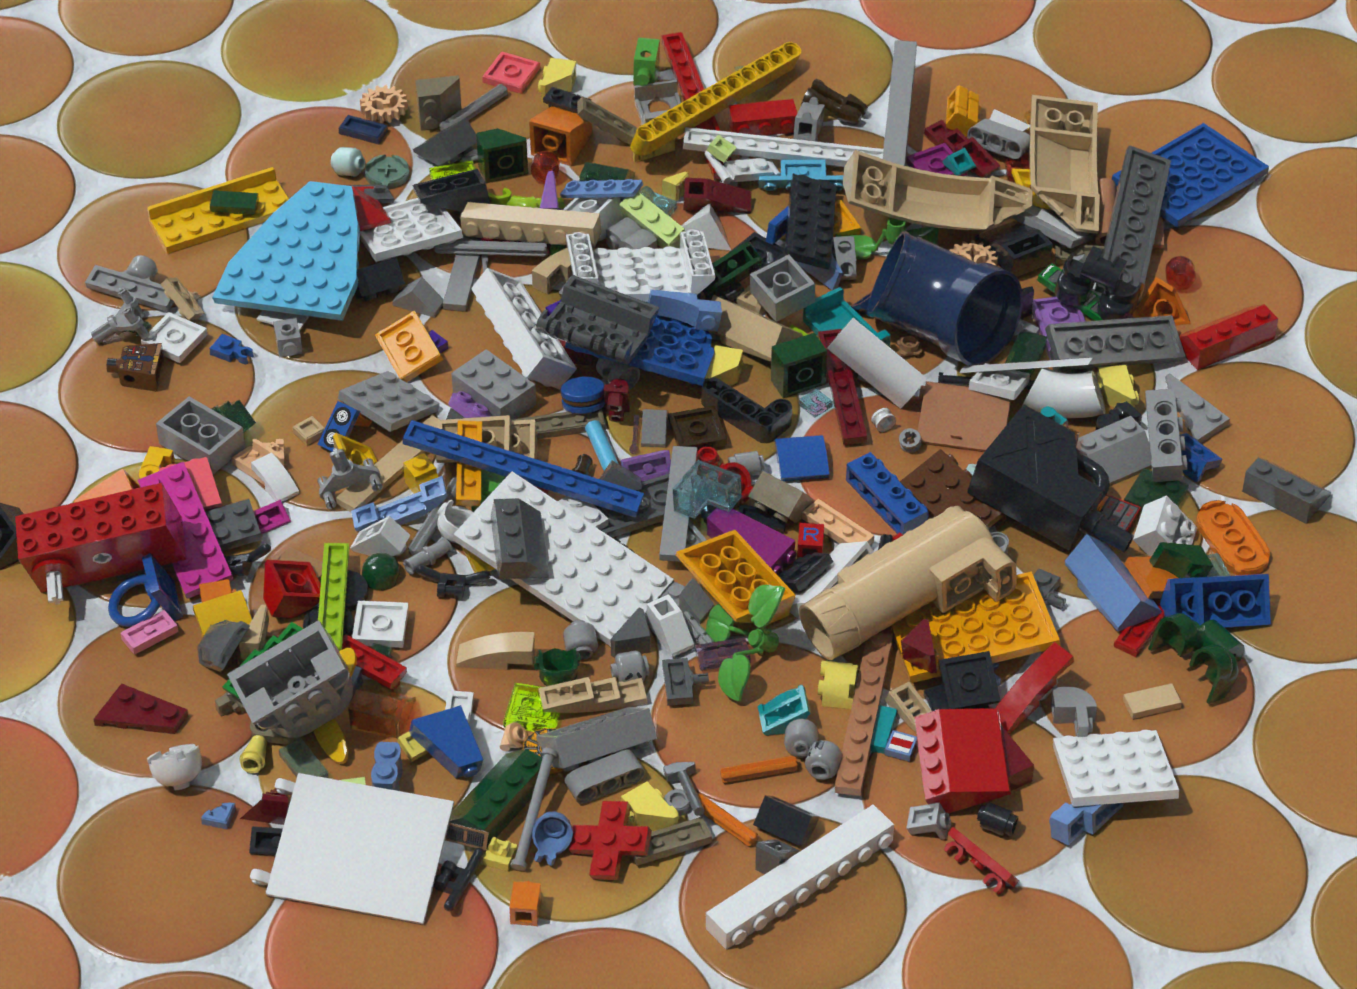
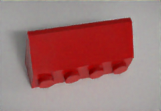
M1263 304L1247 307L1180 334L1179 338L1186 356L1185 358L1197 370H1200L1273 340L1276 335L1278 318Z

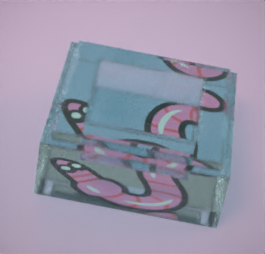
M816 388L799 399V406L816 418L832 408L833 401Z

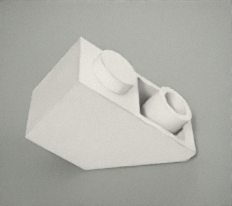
M669 594L647 603V625L671 657L694 648V642L682 611Z

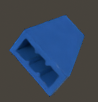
M461 705L412 720L409 730L410 735L455 778L462 776L465 778L472 777L481 770L483 757Z

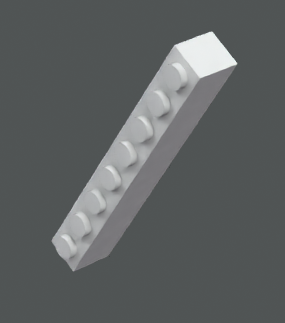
M871 805L706 912V930L726 950L733 945L742 943L748 935L763 929L774 918L783 916L788 909L797 903L804 902L817 890L824 889L838 876L847 874L858 863L867 861L873 853L887 848L893 841L894 824L878 808Z

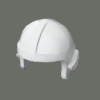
M450 499L447 503H443L437 512L439 515L437 526L443 538L449 542L456 543L452 540L453 534L473 512L465 507L452 506L454 501Z

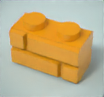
M960 85L956 86L947 99L946 127L951 130L958 128L967 137L968 130L981 121L978 119L981 111L979 95L972 91L968 92V89Z

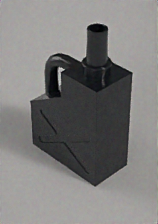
M1025 404L977 461L967 493L1069 551L1082 534L1094 536L1124 553L1134 538L1133 534L1104 518V512L1101 513L1097 510L1098 505L1107 495L1110 488L1109 476L1097 462L1076 451L1075 432ZM1078 469L1091 476L1095 484L1078 475Z

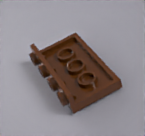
M941 449L900 481L921 504L926 506L928 513L933 518L943 513L949 507L960 506L964 511L975 514L988 529L998 521L1002 524L1007 521L1006 514L967 493L972 474L967 469L962 470L954 456L951 454L947 455Z

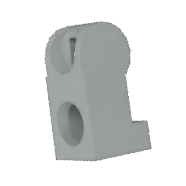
M854 236L833 237L832 253L843 272L840 281L856 280Z

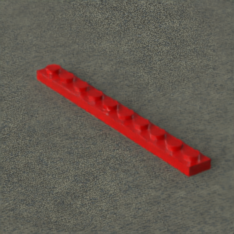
M683 33L661 35L663 48L685 101L703 91V84ZM715 115L694 127L697 129L720 131ZM706 158L713 179H721Z

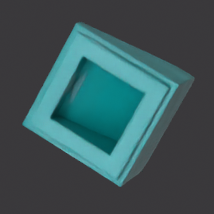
M965 148L947 156L942 161L956 176L976 167Z

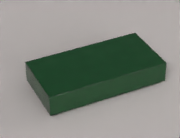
M214 190L210 202V212L255 214L259 201L258 193Z

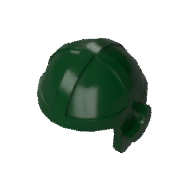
M576 647L569 651L553 648L543 653L538 649V656H534V669L539 671V678L546 686L573 681L577 678L578 666H580L581 660L580 653H577Z

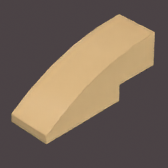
M568 248L551 255L532 270L533 288L548 294L560 281L564 283L568 281L573 275Z
M535 632L499 633L459 644L456 667L507 670L508 663L533 665Z

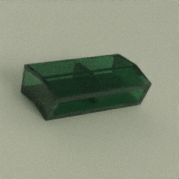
M1020 332L1005 363L1039 361L1045 350L1048 337L1033 332ZM1036 368L1016 369V371L1029 373L1031 379Z

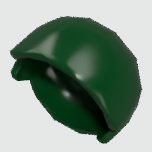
M387 553L372 554L363 563L362 576L368 583L369 588L385 590L395 586L397 577L400 574V565L395 557Z

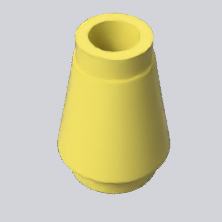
M253 736L240 755V765L248 773H257L265 766L267 741L263 736Z

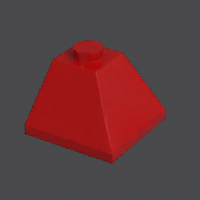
M354 186L352 187L360 231L391 223L390 217L378 200Z
M266 560L263 599L272 617L294 618L319 604L321 584L310 562Z

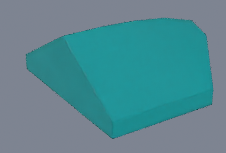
M803 685L777 695L765 705L762 703L758 706L762 731L765 735L785 734L786 727L790 722L797 719H807L811 714L806 690Z

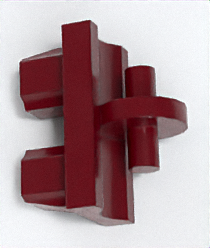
M614 379L609 385L604 384L606 410L609 411L610 421L622 422L624 412H630L631 407L629 386L623 379Z

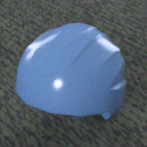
M555 811L547 812L536 820L532 834L534 844L538 849L534 858L536 862H540L545 858L547 863L552 866L554 865L556 854L563 852L569 846L572 840L573 828L570 820L564 814Z

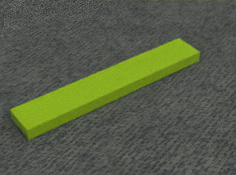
M324 543L318 620L331 635L338 650L341 651L344 631L349 543Z

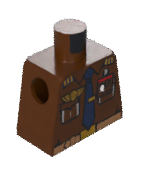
M162 343L123 347L120 359H107V372L118 373L120 384L124 387L157 392L164 364Z

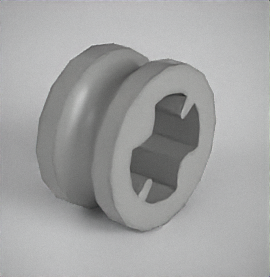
M908 428L899 435L900 446L904 452L914 453L920 449L922 441L917 430ZM911 437V440H913L914 438V443L909 444L906 439Z

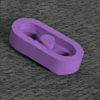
M459 391L458 393H453L449 400V406L465 418L491 416L486 406L472 400L471 395L466 392Z

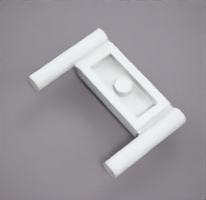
M708 151L704 153L725 184L759 180V176H781V173L769 158L726 161L722 165Z

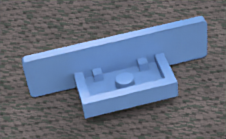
M610 179L607 181L573 180L566 184L560 196L561 198L620 197L622 202L626 197H634L643 186L642 180Z

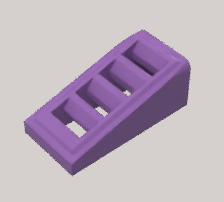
M548 171L540 208L558 210L554 172Z

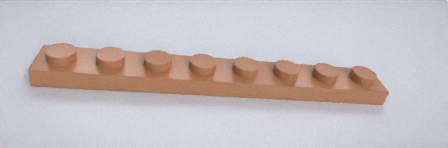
M877 633L866 640L844 740L842 759L835 782V793L861 796L878 709L881 703L893 645V634Z

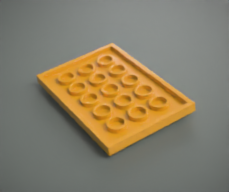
M1032 571L1018 574L1014 590L997 602L985 590H982L945 613H942L933 602H930L890 626L911 683L941 676L938 665L940 659L990 651L992 663H997L1045 651L1054 642L1060 645V639ZM927 618L930 625L937 673H930L904 660L902 655L901 640L923 619Z

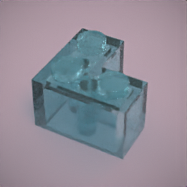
M697 460L672 488L674 511L694 519L707 504L730 512L742 498L741 475Z

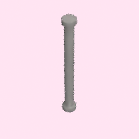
M550 748L542 749L541 756L543 759L515 859L511 860L510 867L518 871L526 870L527 863L525 860L532 839L533 827L538 817L552 762L557 758V751Z

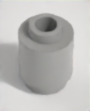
M757 451L734 454V457H728V463L736 462L747 468L750 476L760 475L761 470L765 469L763 455H758Z

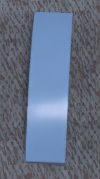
M440 476L419 484L420 492L377 508L375 503L372 502L351 510L355 530L361 531L388 516L392 517L399 525H402L427 514L448 497L444 478Z

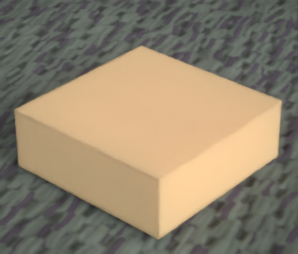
M311 416L293 426V433L308 446L321 438L325 428Z

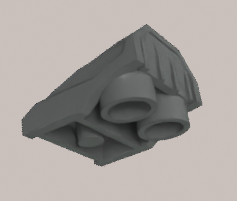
M228 620L210 625L197 646L199 663L206 668L219 672L222 671L250 625L242 621L233 622Z

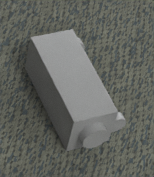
M812 97L809 103H802L795 117L793 139L816 141L823 126L825 107L823 104H818L816 97Z

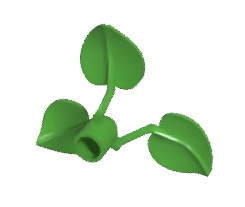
M889 218L887 220V229H882V234L877 243L869 236L850 235L854 236L856 259L869 258L871 251L876 252L885 236L890 244H894L898 236L903 231H906V221ZM925 227L906 231L914 237L922 238L935 245L938 244L939 228Z
M761 585L754 590L750 597L748 610L753 615L751 622L759 629L751 632L733 627L732 625L735 621L720 604L714 606L709 613L706 632L714 640V645L720 646L727 642L731 630L748 636L749 644L755 648L734 653L732 659L726 658L720 666L718 673L719 685L722 691L733 700L741 702L742 693L749 678L750 661L746 655L763 654V651L772 653L778 647V635L771 632V629L766 628V626L771 622L786 589L785 587Z

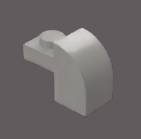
M1053 687L1051 697L1053 724L1074 723L1075 736L1087 737L1088 733H1092L1097 709L1094 698L1088 692L1076 687Z

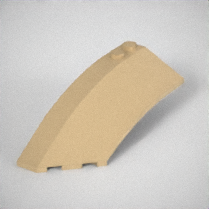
M1032 95L1029 149L1031 189L1075 231L1098 234L1100 203L1097 180L1098 103Z
M857 150L853 152L844 166L843 186L848 204L914 224L957 230H987L1032 207V189L992 175L990 178H979L929 172L899 165Z

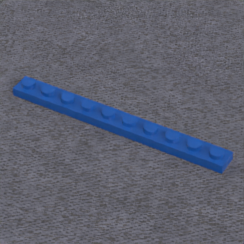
M411 420L403 437L404 445L505 477L513 471L534 486L635 518L644 498V493L417 421Z

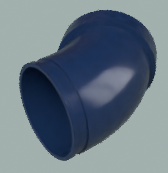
M903 231L892 245L880 269L869 298L867 315L878 318L886 324L940 347L947 356L968 366L984 365L995 359L1013 337L1022 312L1023 293L1021 284L1013 273L990 263H976Z

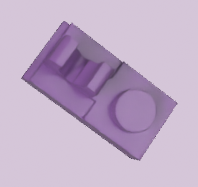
M662 450L621 459V466L641 477L642 481L650 480L670 473L669 450Z

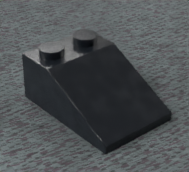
M478 169L412 185L421 204L460 212L464 211L468 202L490 204L486 182Z

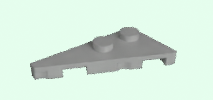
M1172 374L1166 375L1167 389L1175 388V398H1180L1181 412L1179 414L1185 420L1186 429H1190L1194 439L1203 443L1229 425V417Z

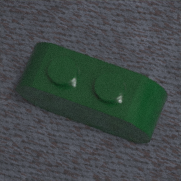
M750 242L740 245L712 263L715 280L702 290L709 300L712 299L713 295L716 296L719 291H725L734 283H739L750 276L751 273L755 272L763 264L764 260Z

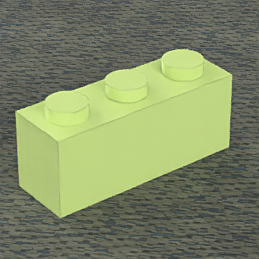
M637 192L634 197H626L619 204L623 217L634 220L642 229L651 232L662 249L665 247L680 248V232H685V229L640 192Z

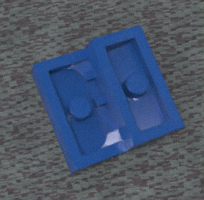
M823 435L775 439L780 480L797 481L829 478V466Z

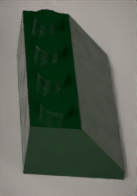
M528 749L505 754L454 809L449 823L489 832L488 848L493 837L497 838L531 800L543 758Z

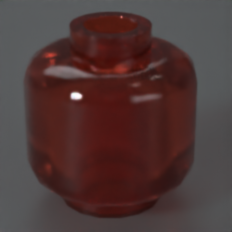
M540 151L535 154L531 162L530 171L532 177L539 183L545 184L548 171H553L556 180L560 170L558 157L551 151Z
M1176 256L1166 264L1165 274L1169 285L1176 288V290H1185L1193 285L1196 279L1195 266L1189 258Z

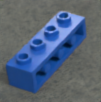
M871 452L847 463L846 481L897 534L900 532L904 535L907 531L919 527L928 520L929 513L926 506L921 504L913 496L912 492L899 482L897 476L892 474L885 467L884 463Z

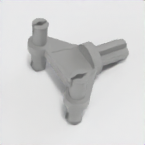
M125 287L117 292L124 301L115 316L110 315L107 317L108 322L91 332V336L96 343H101L115 333L120 335L124 331L136 330L142 340L150 336V333L143 326L144 321L141 318L145 316V313L139 307V301L135 296L132 297Z
M334 448L333 452L330 453L333 463L331 475L329 478L322 476L323 482L320 477L317 480L320 486V498L325 501L328 509H332L330 503L333 508L336 507L334 500L336 491L361 481L367 480L370 482L373 491H378L376 485L379 490L382 489L380 482L381 474L379 469L374 466L372 459L368 458L369 464L365 459L363 461L364 466L356 465L346 458L343 449Z

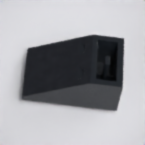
M1012 221L975 236L979 243L983 242V247L990 245L991 251L996 252L999 266L1013 273L1016 277L1051 264L1053 244L1038 229Z

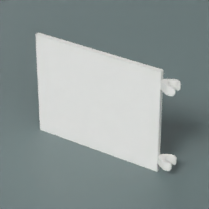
M298 773L296 783L282 778L276 780L275 788L277 792L283 795H292L272 871L269 873L260 869H252L250 879L254 884L268 885L265 893L267 896L424 925L454 801Z

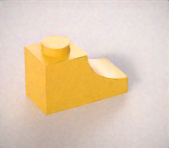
M425 453L403 462L405 483L413 494L421 491L419 484L438 478L436 467Z

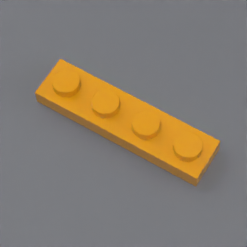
M458 420L457 434L482 442V421ZM457 461L456 505H481L480 468Z

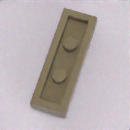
M583 96L579 99L577 108L581 119L593 123L600 130L609 132L616 136L619 141L631 145L637 130L636 126Z
M702 816L653 831L651 833L648 856L632 855L636 866L710 844L712 843V835Z

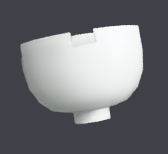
M195 744L171 747L169 752L164 753L163 756L161 751L147 758L150 771L155 780L164 786H173L174 790L189 787V781L198 776L202 767L200 749Z

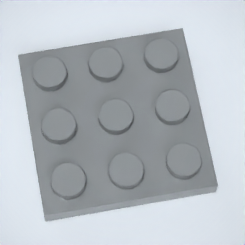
M388 371L342 389L338 395L340 401L361 411V414L390 432L410 424L411 420L417 421L438 412L440 404L429 395L422 393L410 383H406L396 377L394 373Z

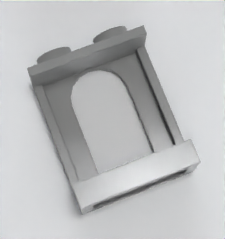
M677 80L650 83L645 86H634V103L642 125L668 111L650 113L648 107L651 103L665 102L669 105L670 109L681 103L678 95Z

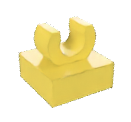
M493 837L483 856V865L509 871L511 860L515 858L517 853V844Z

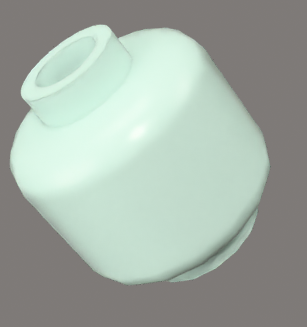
M341 147L332 154L331 167L340 176L355 177L364 169L365 158L357 148Z

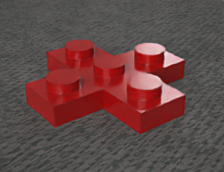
M603 801L598 825H573L569 851L572 854H593L589 873L592 879L618 880L622 855L648 856L652 830L649 826H628L631 809L628 801Z

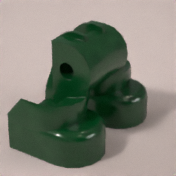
M1175 613L1161 619L1156 627L1148 650L1153 651L1170 644L1178 651L1177 655L1179 657L1195 651L1189 666L1194 667L1205 663L1208 666L1205 676L1214 683L1206 702L1211 704L1225 698L1233 688L1238 677L1237 662L1241 661L1244 654V645L1214 619L1208 620L1201 625L1183 613Z

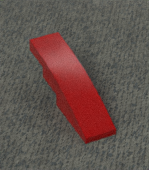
M1056 642L1049 646L1034 661L995 707L999 711L1001 725L1008 734L1014 731L1040 706L1039 700L1057 684L1056 678L1074 662V656Z

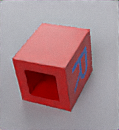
M800 523L797 558L804 557L807 553L811 555L814 552L823 553L824 524Z

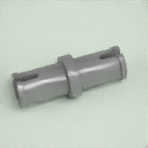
M442 538L429 547H422L419 553L404 560L405 570L409 574H414L419 565L431 566L435 564L436 559L451 552L452 546L450 542Z

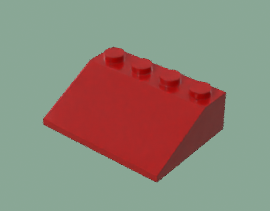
M938 709L914 717L924 795L928 805L940 803L944 811L949 814L1011 794L998 709Z

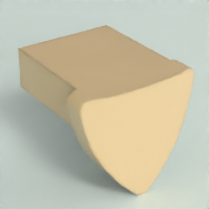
M750 285L737 297L738 305L760 315L766 312L763 306L751 294Z

